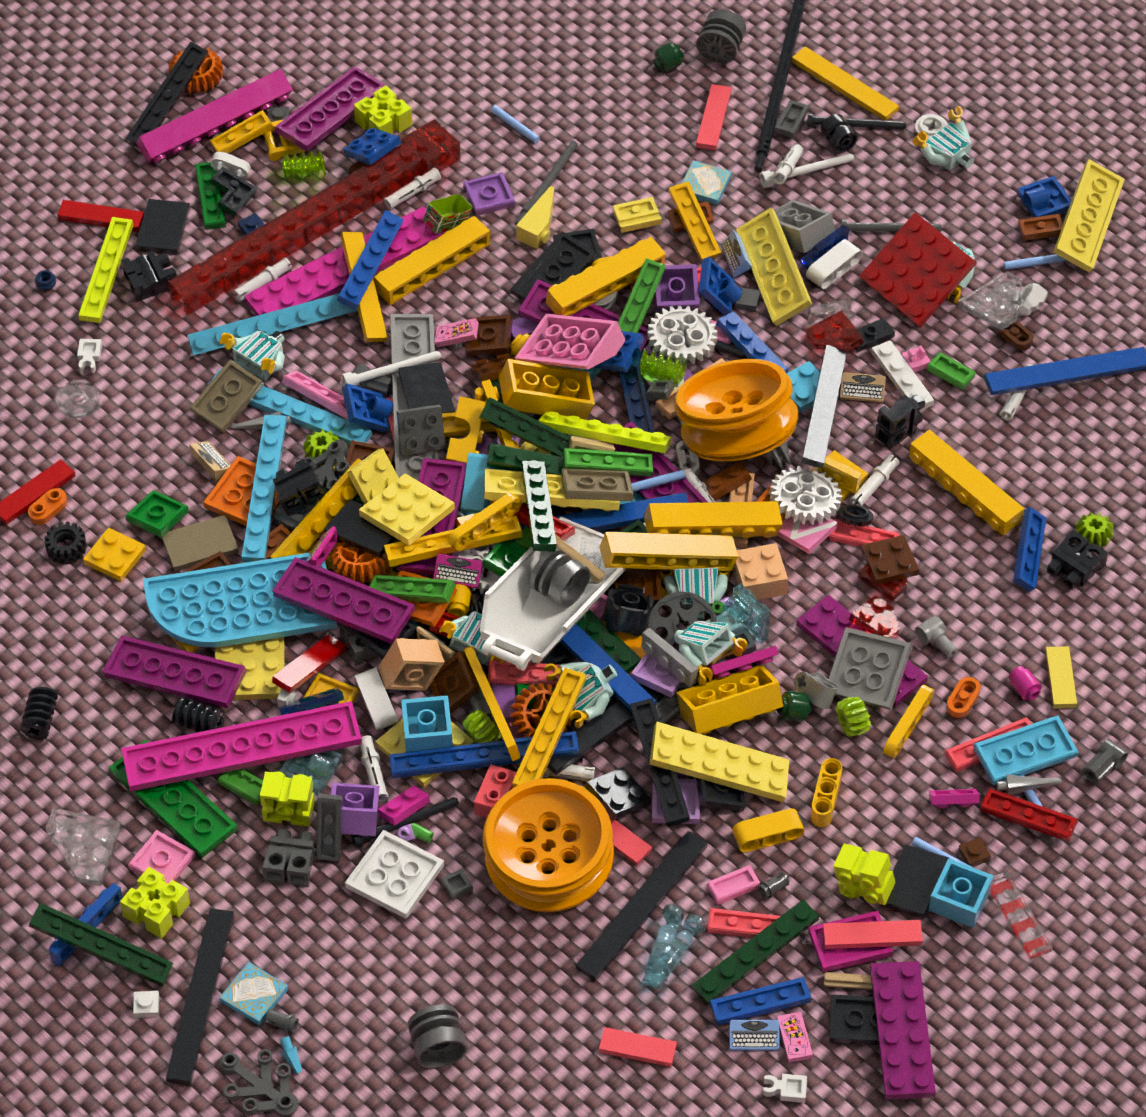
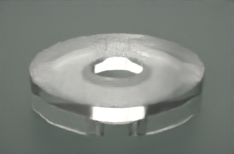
M85 380L69 381L63 388L61 386L56 394L57 408L62 414L71 418H82L92 414L98 408L100 402L98 389L92 386V383ZM77 396L83 397L79 401L72 400L74 397Z

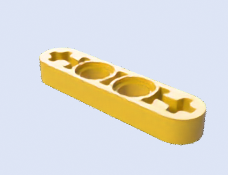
M512 493L504 495L454 529L448 537L449 545L458 551L465 549L515 515L521 507V499Z
M926 685L921 686L887 740L883 754L894 759L896 758L930 704L934 695V689Z

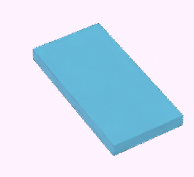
M1058 715L973 745V749L993 786L997 785V781H1006V774L1015 776L1026 775L1078 757L1079 754Z

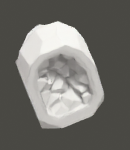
M1031 283L1026 285L1020 291L1014 304V309L1018 316H1029L1037 311L1039 307L1043 306L1048 292L1039 284Z

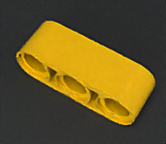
M835 758L826 759L821 765L811 808V821L817 827H826L832 821L842 777V764Z
M786 809L741 821L732 828L741 852H751L795 840L805 832L795 809Z

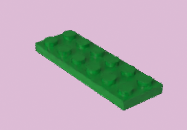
M144 740V741H142L140 744H144V743H148V742H147L146 740ZM121 757L109 767V771L130 791L124 760ZM189 780L131 791L201 858L238 830L237 824Z

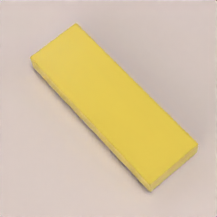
M1069 646L1046 647L1045 653L1053 709L1076 708L1077 698Z

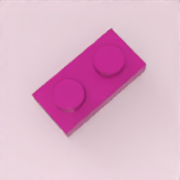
M413 785L378 809L379 816L395 826L430 803L429 795Z
M976 789L929 790V800L937 808H948L950 804H959L960 807H972L973 803H979V793Z

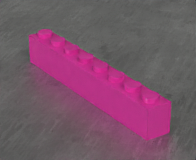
M279 69L140 136L136 143L148 164L153 161L159 163L166 159V155L170 153L175 155L183 151V147L188 144L194 146L202 141L201 138L207 135L209 138L215 136L221 128L229 129L237 124L236 121L242 118L246 120L255 115L254 113L259 110L266 111L269 107H272L271 104L277 101L279 104L289 99L293 89L282 69Z

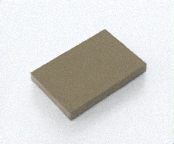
M230 359L189 409L192 413L224 434L265 384L262 380Z
M562 469L561 477L566 499L633 501V490L628 471Z
M225 515L168 531L162 537L174 572L190 568L219 551L225 557L239 553L237 543Z

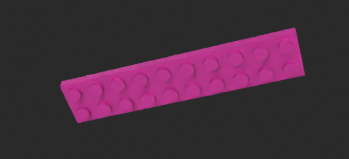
M424 206L401 217L404 221L376 273L404 259L413 251L422 248L445 233L444 231L436 234L423 221L426 213ZM373 232L363 236L365 246L367 245ZM343 246L245 295L244 301L255 315L258 316L328 297L341 291L350 276Z
M350 701L124 747L121 750L131 792L362 744V739L353 704Z

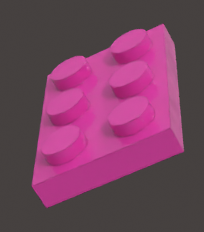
M772 646L708 666V668L713 671V680L730 675L729 670L731 669L733 673L752 668L751 663H754V666L771 662L773 661L772 656L779 653L777 647Z
M874 911L828 923L879 922L882 919L879 911ZM823 924L811 926L808 930L823 973L893 956L892 947L825 949Z

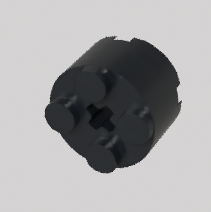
M621 584L618 585L617 589L613 590L611 588L603 612V619L607 624V629L611 632L620 631L634 636H641L647 628L654 603L652 596L648 594L647 597L643 594V589L634 585Z

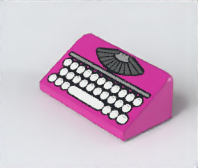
M332 526L321 536L305 560L306 562L321 567L337 543L336 527Z
M438 554L433 579L453 580L455 584L478 589L483 569L482 561Z

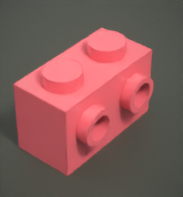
M490 764L474 800V814L487 818L497 801L513 789L512 782L517 772Z

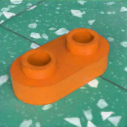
M58 488L47 491L29 507L28 515L30 521L36 525H43L50 521L66 507V493Z
M964 677L958 682L947 700L946 709L951 716L962 718L969 713L980 695L981 685L977 679Z

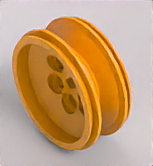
M758 359L727 361L694 374L680 387L675 401L676 414L683 422L681 437L684 444L693 454L712 461L744 460L765 454L777 448L793 434L798 421L799 413L797 406L790 399L793 392L790 377L777 364Z
M552 778L525 782L511 789L500 798L491 809L485 821L483 848L489 877L503 896L523 908L538 912H558L571 909L592 897L603 886L610 874L614 859V846L609 815L602 803L592 793L575 783ZM549 828L555 829V830L550 831V832L545 831L546 829H549ZM526 839H533L531 842H525ZM567 839H574L573 842H566ZM526 860H532V861H533V862H531V863H524V861H526ZM567 860H573V861H574L573 863H569V864H568V863H565V861H567ZM553 871L551 874H545L544 872Z

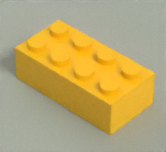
M507 359L499 374L503 404L517 411L541 415L545 412L553 411L559 413V415L578 416L580 419L586 420L595 405L590 376L587 371Z
M763 665L706 682L705 686L700 684L677 692L681 717L698 734H707L714 729L729 727L735 722L750 720L757 715L772 713L776 709L783 707L780 684Z

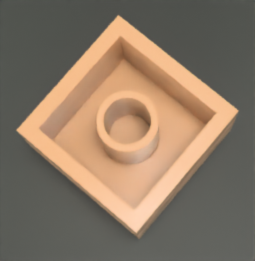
M777 543L737 550L739 557L732 570L743 603L787 595L788 577Z
M400 638L395 639L378 669L385 689L426 691L444 664V659L437 640Z

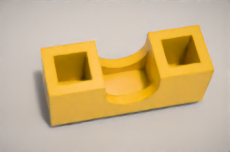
M459 397L454 423L466 427L469 435L463 439L450 438L446 461L467 463L468 453L479 454V451L475 449L476 444L482 442L484 430H480L481 422L486 423L479 419L485 406L484 401Z

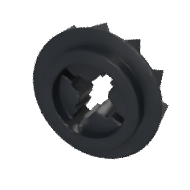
M860 505L843 506L839 508L837 515L840 521L855 527L870 525L874 517L871 511Z

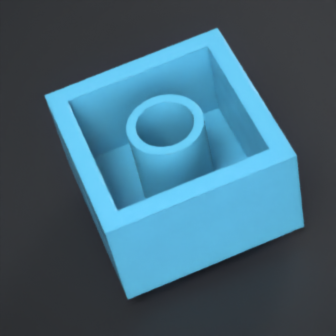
M448 695L401 700L406 752L453 747Z
M948 858L931 894L928 911L974 928L990 894L994 875Z

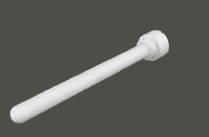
M850 153L796 167L791 176L787 178L852 162L854 155ZM768 170L760 173V182L764 189L773 187L776 184L773 181V178H775L773 177V171L770 172Z
M438 351L360 374L344 373L341 374L342 385L344 386L348 383L358 386L360 382L397 372L400 367L421 365L438 360L441 357V353Z

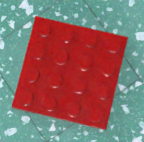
M915 212L859 277L921 328L975 267L977 262Z

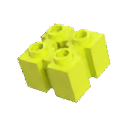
M386 85L375 91L372 99L365 97L354 104L355 122L364 130L376 128L393 134L396 130L400 133L412 126L411 107L402 99L396 100V94Z
M265 772L260 792L261 806H263V821L282 823V820L291 821L292 825L310 827L315 805L314 793H312V777L298 774L293 775V778H288L282 772Z
M843 844L833 865L835 875L839 880L840 894L848 898L857 899L859 896H863L871 904L885 905L896 883L893 871H889L891 867L889 854L870 850L868 853L862 851L861 847Z
M148 867L137 880L138 889L131 888L120 901L124 918L137 925L142 921L145 922L146 930L162 939L173 926V915L180 917L189 906L188 888L174 880L167 884L163 874Z

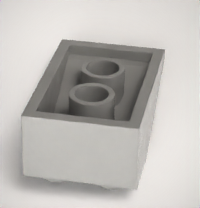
M791 200L774 210L789 247L801 253H809L813 248L820 244H825L831 238L837 236L832 213L796 200Z

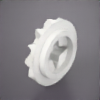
M928 114L921 116L916 121L915 131L918 133L924 131L928 138H930L948 125V123L941 116ZM934 125L935 129L929 131L928 129H930Z

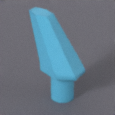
M289 1036L279 1039L284 1050L281 1054L295 1073L302 1072L296 1046H292Z

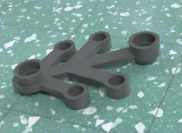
M343 440L333 441L327 451L315 459L312 457L304 459L306 462L309 461L321 486H323L326 479L328 480L326 484L328 490L338 481L333 470L335 462L337 461L338 463L336 470L340 475H343L350 468L345 458L348 454V446ZM323 462H325V464H324L323 466H321V467H319L318 469H316V467H317L318 465H320V464H322ZM312 490L308 496L316 495L319 490ZM302 496L306 506L302 510L304 513L310 512L317 505L318 501L308 505Z
M263 1049L257 1054L258 1063L261 1065V1078L243 1066L238 1055L235 1053H226L221 1057L220 1066L223 1073L227 1075L237 1074L252 1085L250 1087L238 1088L235 1084H228L224 1088V1095L228 1101L257 1096H267L271 1099L270 1101L257 1102L254 1098L245 1099L242 1104L245 1114L254 1115L256 1112L276 1111L277 1114L283 1117H289L297 1111L299 1106L298 1099L294 1094L290 1093L289 1078L291 1077V1067L287 1063H281L276 1067V1075L280 1079V1093L272 1087L271 1063L273 1057L270 1050ZM263 1056H269L267 1060L261 1059ZM228 1060H234L233 1063H226ZM283 1069L288 1071L285 1074L279 1073ZM230 1090L236 1091L233 1095L228 1094ZM285 1101H289V1102H290L288 1105H282V1104H281V1103H283V1102H285ZM249 1104L255 1105L252 1109L246 1108Z

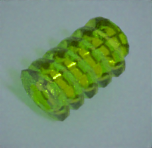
M317 150L316 156H314L312 151H309L308 157L305 156L304 152H301L299 158L294 152L291 159H289L287 153L284 154L282 160L284 180H286L287 174L290 175L291 179H294L295 173L298 174L299 178H302L304 172H306L309 178L312 171L318 177L320 170L326 176L324 156L320 150Z
M645 348L640 360V373L642 376L649 374L650 378H654L657 375L658 380L665 378V380H673L674 385H679L685 376L688 361L686 359L682 365L680 357H678L675 362H672V355H669L667 360H664V353H661L656 358V351L654 350L649 356L648 349Z

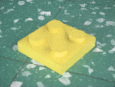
M383 448L376 450L347 471L364 505L399 478Z

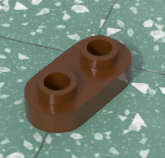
M1002 316L998 319L996 325L997 333L1015 349L1027 350L1032 346L1033 334L1018 320L1011 316Z

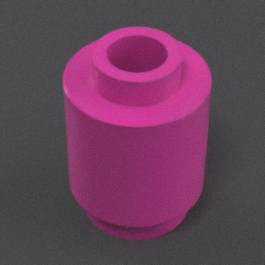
M1019 666L1009 674L1010 684L1023 700H1034L1040 695L1042 685L1029 669Z

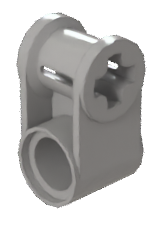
M799 672L794 679L797 691L804 692L812 704L823 709L830 708L838 689L834 682L827 679L820 672H813L811 674Z

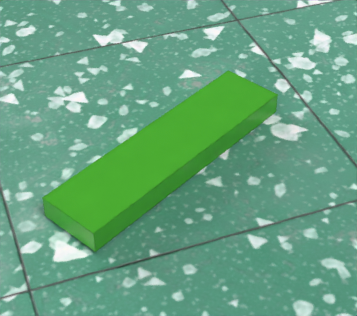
M647 258L645 259L618 324L621 331L639 332L664 274L666 265Z
M564 448L563 451L564 469L628 471L629 475L652 477L653 474L652 454Z
M374 575L369 587L401 600L449 603L456 584L453 580Z

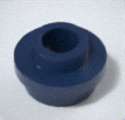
M42 270L36 275L35 285L41 290H49L56 285V277L51 271Z

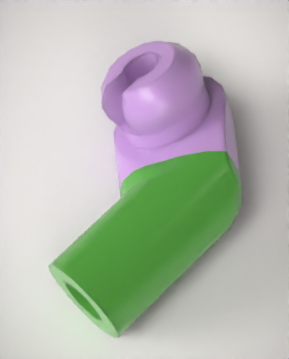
M724 597L719 602H714L712 609L718 615L726 612V610L731 609L734 611L737 602L734 599H730V597Z
M412 823L399 828L397 836L405 841L419 838L430 843L434 833L416 823Z

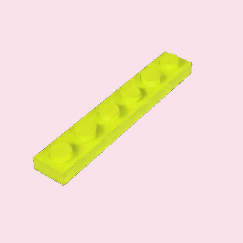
M112 217L79 312V320L101 323L133 228V220Z
M553 411L545 412L539 419V422L564 434L665 453L671 445V436H665L661 432L650 433L640 428L630 429L619 424L609 425L601 423L599 420H584L578 416H563Z

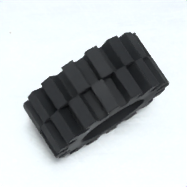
M60 522L58 527L55 525L51 526L52 531L47 530V535L44 537L48 557H51L53 562L57 560L58 564H62L65 561L67 565L72 560L75 563L77 562V557L81 559L83 554L86 553L85 533L80 526L77 528L76 523L70 526V522H66L65 525H62V522ZM66 539L74 541L73 544L66 547L57 545L60 541Z

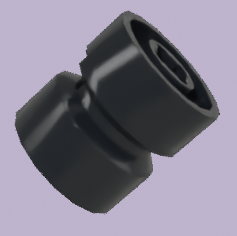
M841 114L829 116L821 125L822 134L838 153L850 150L858 140L857 134Z

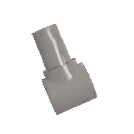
M933 615L915 628L916 635L922 643L936 645L948 659L957 653L958 648L946 637L945 625L938 616Z

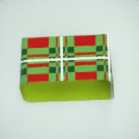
M459 194L430 201L427 205L423 221L436 234L448 231L460 225L463 221L468 220L472 206Z

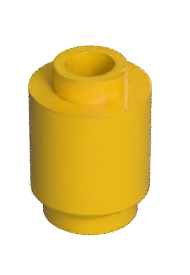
M456 584L455 587L458 591L446 609L448 613L462 617L469 611L471 589L465 585Z

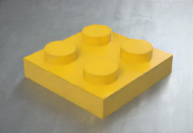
M108 527L83 558L85 565L122 582L147 551L146 545Z

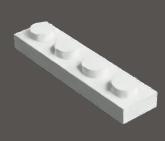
M891 340L872 347L871 354L902 396L906 395L911 398L918 394L925 401V407L921 410L934 405V399Z

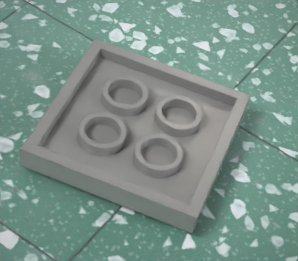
M846 627L829 676V680L838 686L835 696L841 698L858 696L865 704L892 710L912 649L911 643Z

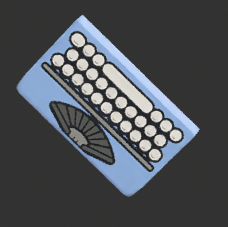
M733 230L721 247L731 273L735 278L753 267L741 237Z
M730 1020V1051H779V1020Z

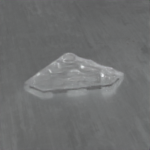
M1006 271L961 298L959 306L994 327L1003 330L1018 320L1022 290L1021 278Z
M53 808L46 826L47 834L78 882L102 885L122 828L121 821Z

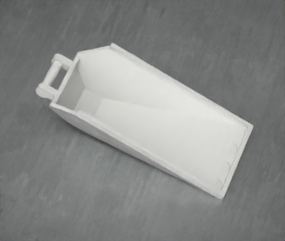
M560 517V520L575 527V534L566 539L565 542L605 573L604 580L596 584L590 579L582 596L572 606L561 608L552 602L549 596H543L530 586L532 571L539 559L547 552L533 551L531 547L485 593L480 625L482 640H485L481 653L487 656L491 654L516 665L517 669L522 671L526 669L530 661L540 663L627 569L605 568L599 549L604 534Z

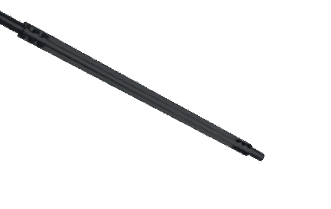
M794 0L756 151L757 159L754 167L756 172L763 170L765 158L769 154L806 0Z

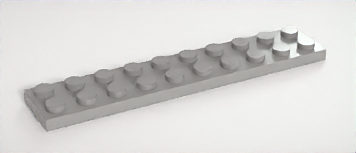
M390 314L391 364L435 352L433 314ZM397 371L392 373L395 472L399 478L406 473L418 481L423 458L439 460V450L401 455L396 411L408 409Z

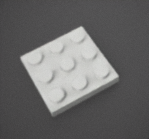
M383 830L346 880L345 888L407 919L444 867V860Z

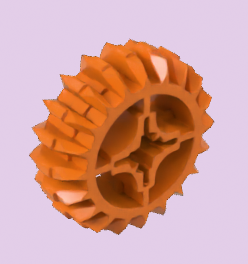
M209 48L206 49L209 55L184 92L188 91L189 94L196 92L199 94V92L204 91L206 93L207 89L213 90L214 85H219L223 76V65L220 56H217L215 51L211 52ZM178 51V54L173 55L172 60L169 61L168 74L182 55V51Z
M344 542L336 543V547L332 549L330 561L334 573L356 582H361L362 584L364 582L371 583L374 575H386V572L390 570L386 553L379 558Z
M543 683L537 684L536 687L532 684L528 686V690L522 689L520 691L521 695L515 696L514 699L517 703L511 704V708L516 712L510 713V717L516 719V721L512 722L511 726H518L517 735L523 733L522 738L534 736L542 716L539 717V714L535 713L541 711L540 713L544 714L554 690L552 691V685H546L544 688ZM535 697L533 709L526 711L529 701ZM528 720L534 724V728L529 724ZM569 720L563 730V733L568 732L566 727L571 725V722Z

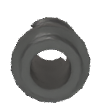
M779 872L771 879L761 881L758 891L763 898H772L775 892L789 885V879L784 872Z
M274 1009L268 1011L265 1019L266 1024L284 1029L285 1033H294L299 1023V1019L295 1018L294 1014L286 1015Z

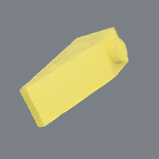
M550 186L516 225V239L537 250L550 237L554 207V187Z

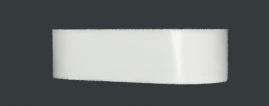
M216 152L211 160V167L216 171H219L223 166L242 179H246L249 175L250 164L230 154Z
M683 440L678 442L676 445V458L679 470L685 471L688 469L687 464L690 463L692 470L698 476V456L689 450ZM683 449H687L689 455H685V451Z

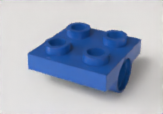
M371 128L360 138L351 141L350 145L343 150L345 156L371 165L400 145L401 141L399 136Z
M1055 176L1017 188L1018 197L1033 218L1068 212L1072 201Z
M710 257L702 259L699 293L725 316L731 313L732 304L737 302L742 296V289Z
M622 331L626 341L617 354L592 368L627 373L630 366L637 367L641 361L640 347L644 341L643 335L641 333Z
M348 383L342 387L349 423L383 433L390 428L388 417L393 410L392 401L383 398L381 393Z

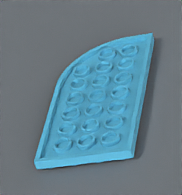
M310 553L143 579L148 610L154 622L172 638L189 645L222 647L337 628L336 621L273 596V589L293 559L296 557L305 561ZM325 561L321 565V568L326 569Z

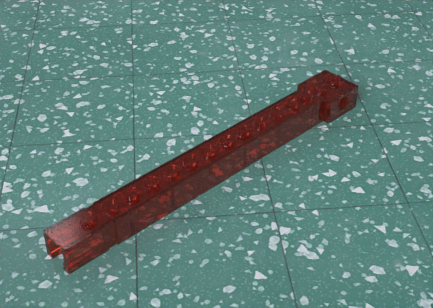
M435 119L403 137L401 145L388 152L373 164L363 166L208 257L201 264L198 263L169 280L170 298L174 302L182 298L184 301L183 311L187 315L193 313L218 298L222 293L230 291L264 271L267 266L274 265L382 201L385 197L390 196L414 181L416 176H422L432 170V168H436L440 172L461 160L460 142Z

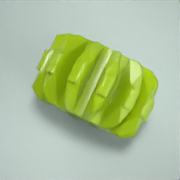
M322 429L318 433L314 430L312 435H307L306 441L303 444L305 457L315 459L323 454L333 441L339 440L338 436L333 435L332 431L325 433L324 429Z
M1092 512L1088 516L1082 515L1076 523V532L1088 539L1089 544L1092 542L1099 547L1101 545L1106 547L1114 534L1113 523L1109 522L1108 516L1101 517L1100 512L1097 515H1094Z
M858 696L842 699V701L837 703L836 718L842 727V731L848 737L862 735L864 732L869 731V726H871L868 708L865 707L864 701Z
M481 710L470 713L462 722L464 730L476 743L493 742L501 738L496 725Z

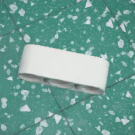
M844 239L808 268L806 277L820 288L826 289L861 260L863 251Z
M376 667L354 675L376 731L398 723L397 716Z

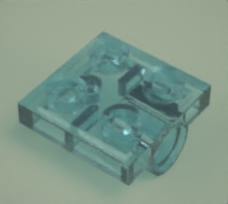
M740 583L733 588V596L725 602L723 610L736 623H741L762 644L768 640L770 610L765 604H761L755 598L751 590L746 589Z
M330 750L286 760L279 772H282L288 778H293V775L298 774L312 777V792L319 795L323 792L341 764L343 756Z

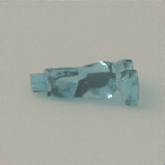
M672 904L665 905L662 911L666 924L662 925L658 931L654 947L644 969L646 974L642 979L645 984L656 989H660L662 983L667 982L668 977L682 956L692 945V936L702 933L706 927V922L701 917L689 914L684 921L682 931L677 933L684 920V913L680 908Z

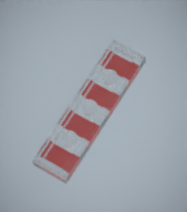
M1008 871L993 876L990 892L1029 959L1031 960L1052 952L1049 940Z

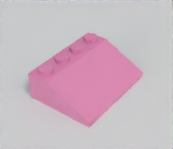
M545 314L515 359L537 364L590 369L615 356L626 340L617 321Z

